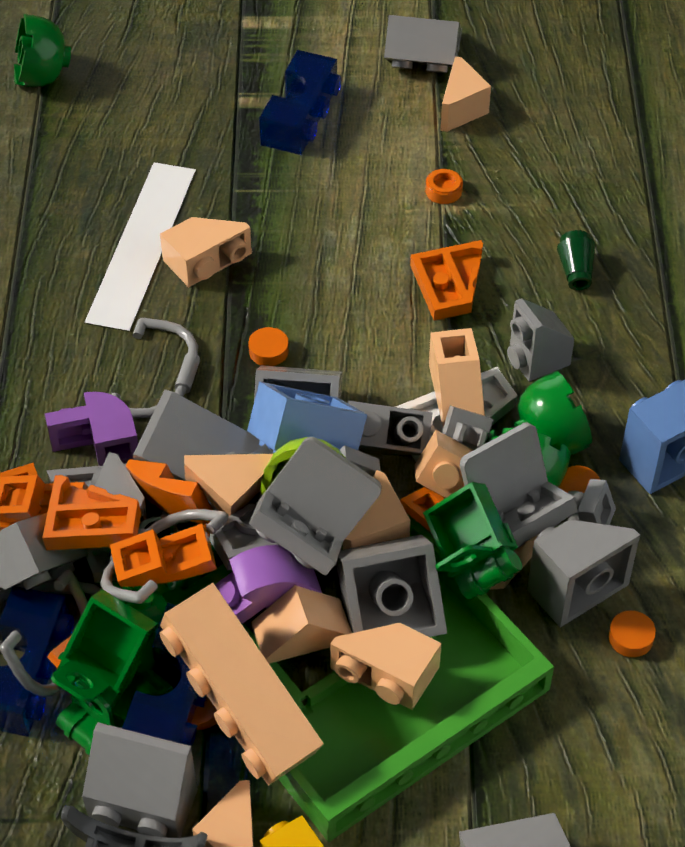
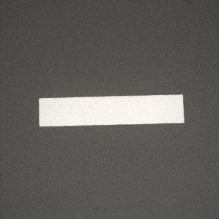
M153 163L84 323L130 331L162 253L160 233L173 227L196 169Z

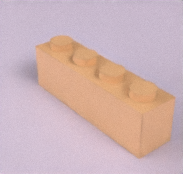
M211 583L164 613L160 624L163 630L159 633L163 644L172 656L176 657L180 654L190 669L186 673L190 684L199 696L204 697L207 695L217 709L214 713L217 724L227 737H236L245 750L241 754L242 759L256 779L263 777L269 786L316 754L323 746V741L214 583Z

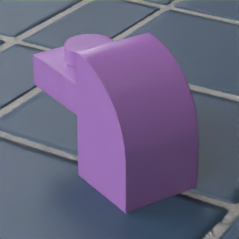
M84 392L85 406L64 408L59 411L45 413L52 452L94 444L98 466H103L109 452L118 454L123 464H126L129 459L134 460L133 454L138 446V439L133 417L128 406L116 396L103 392Z
M281 545L259 546L234 556L229 560L233 571L215 584L241 624L262 609L270 607L294 585L322 593L314 569H309L300 564L294 557V554Z

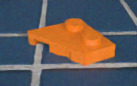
M482 240L411 255V269L434 321L472 312L483 251Z
M55 475L42 537L46 550L110 547L113 543L138 535L141 518L139 502L137 499L122 494H110L106 489L90 485L84 490L70 485L68 477Z

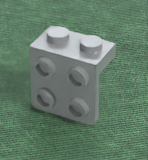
M528 422L522 423L471 451L460 460V470L464 486L470 482L486 484L503 523H508L518 548L546 528L555 527L564 519L578 512L575 497L548 482L537 429Z
M307 437L261 496L249 524L256 529L263 539L270 543H278L294 554V557L300 564L309 569H316L326 576L337 562L342 542L379 497L382 486L377 479L317 438Z

